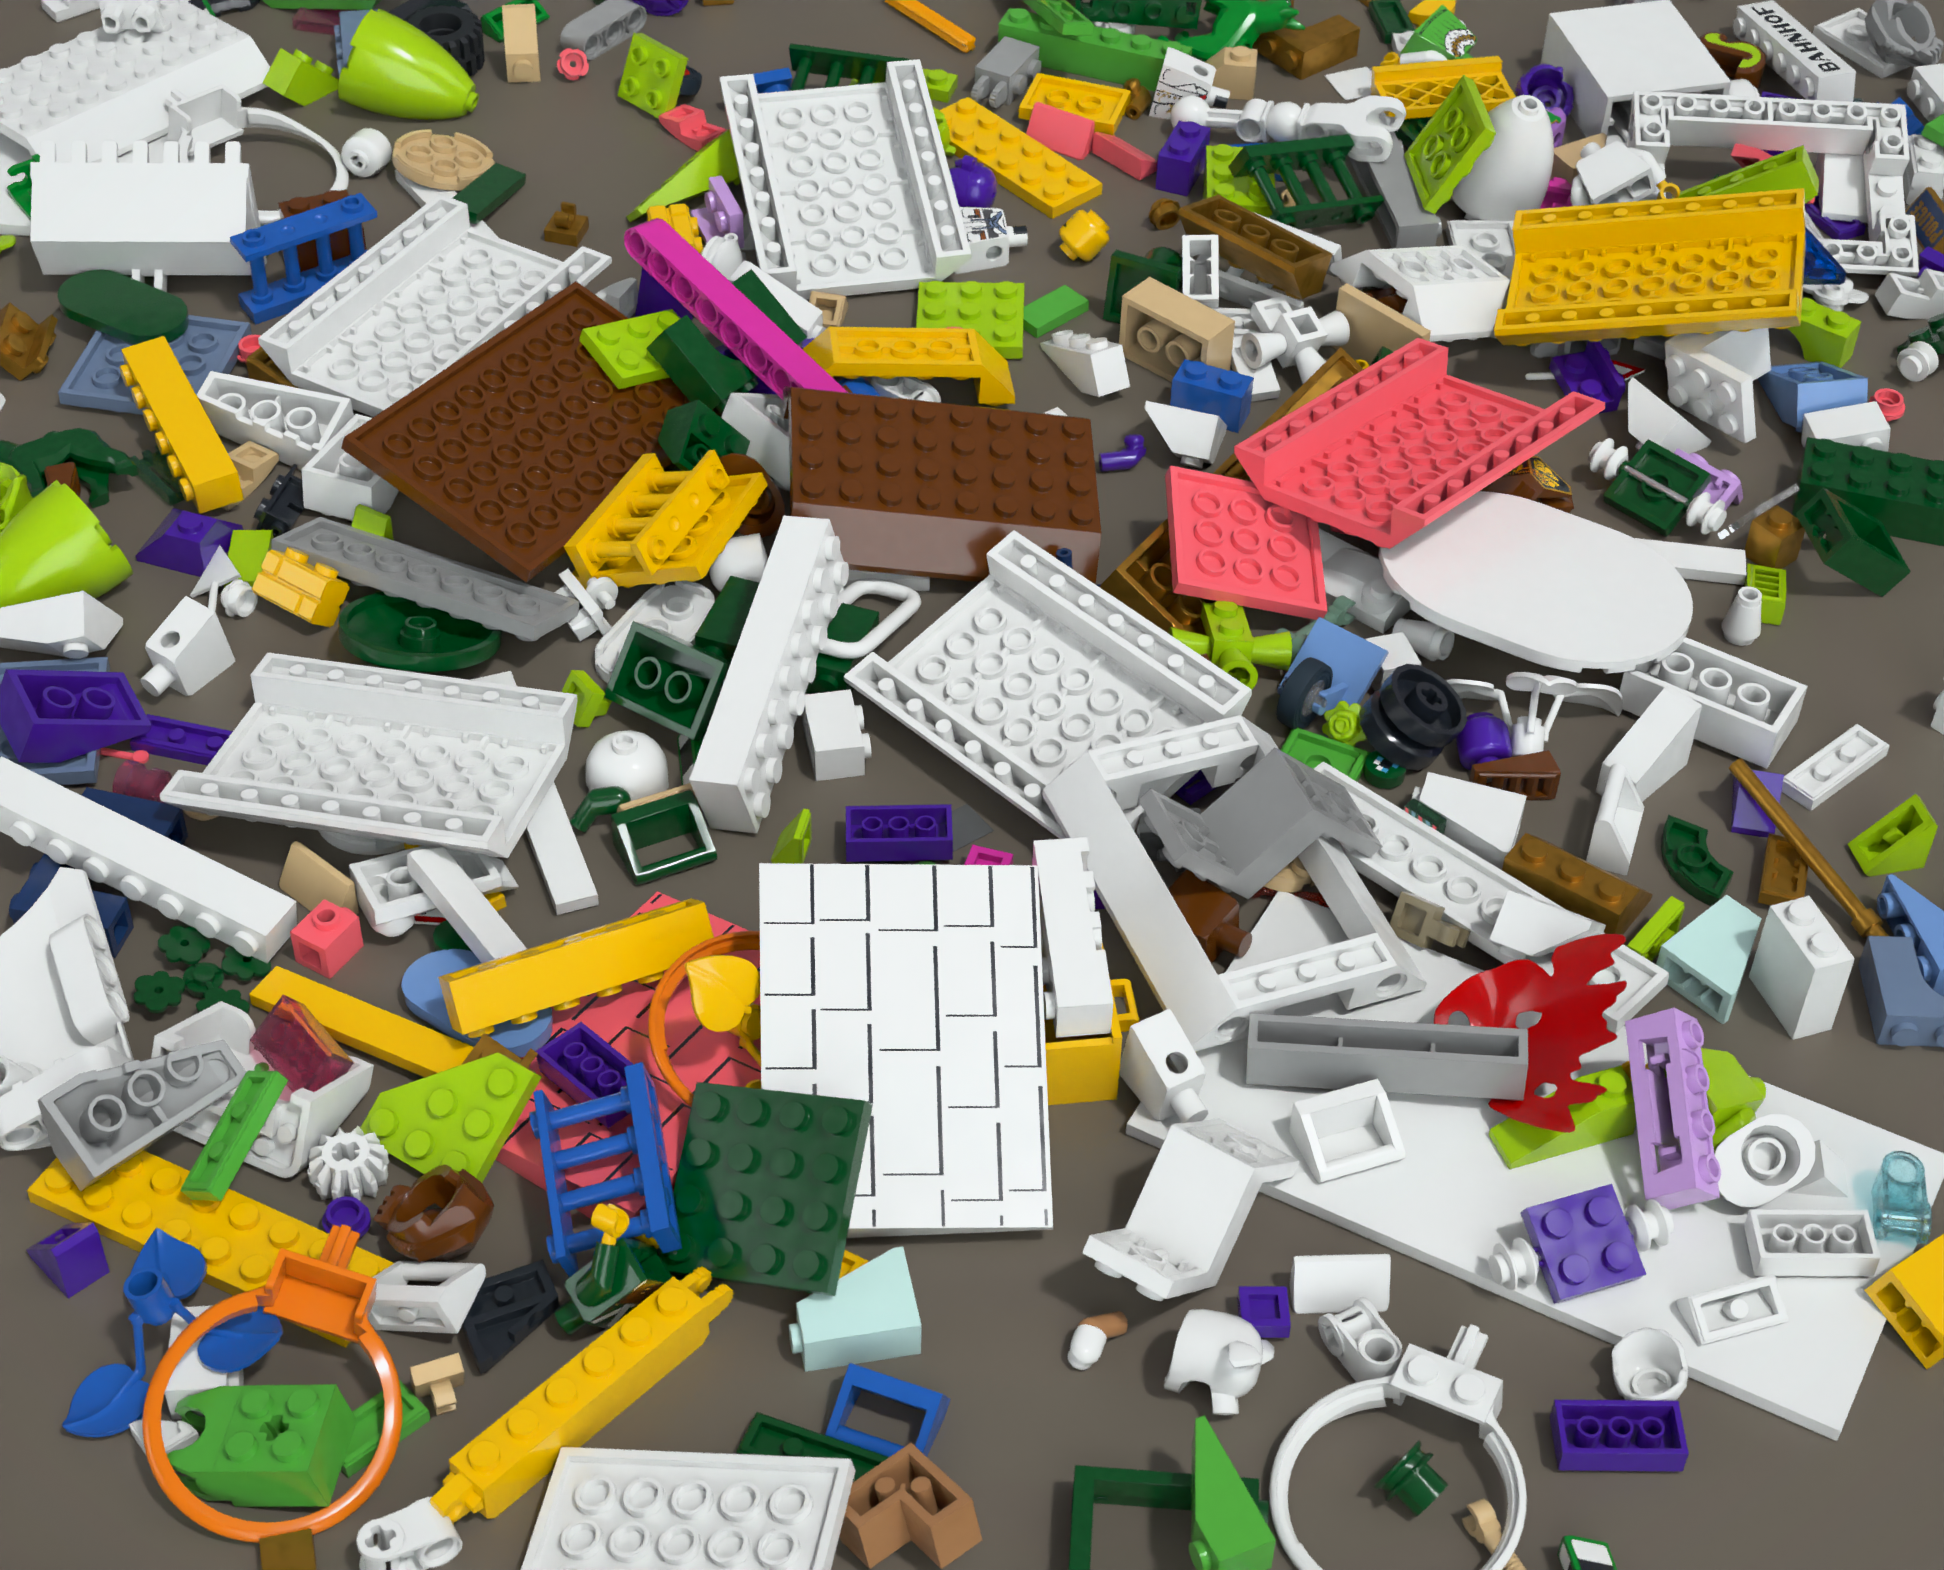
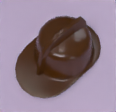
M737 453L720 457L719 459L728 476L762 472L768 484L758 498V502L751 508L737 531L743 535L760 533L761 538L773 534L780 527L785 515V504L778 485L754 458Z

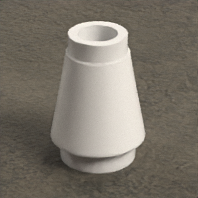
M1750 586L1740 588L1722 621L1721 627L1724 631V637L1734 645H1749L1761 633L1762 593L1758 589Z
M1404 618L1397 620L1392 634L1404 632L1414 651L1430 661H1435L1436 659L1445 660L1453 648L1455 639L1454 632L1432 622Z

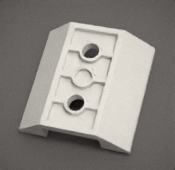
M1464 245L1365 250L1332 263L1329 269L1341 279L1342 285L1348 283L1356 289L1372 286L1376 288H1384V286L1388 285L1393 286L1397 289L1396 293L1400 297L1408 300L1402 315L1430 330V342H1453L1459 339L1477 340L1478 338L1485 337L1496 338L1494 327L1497 310L1506 309L1510 280Z

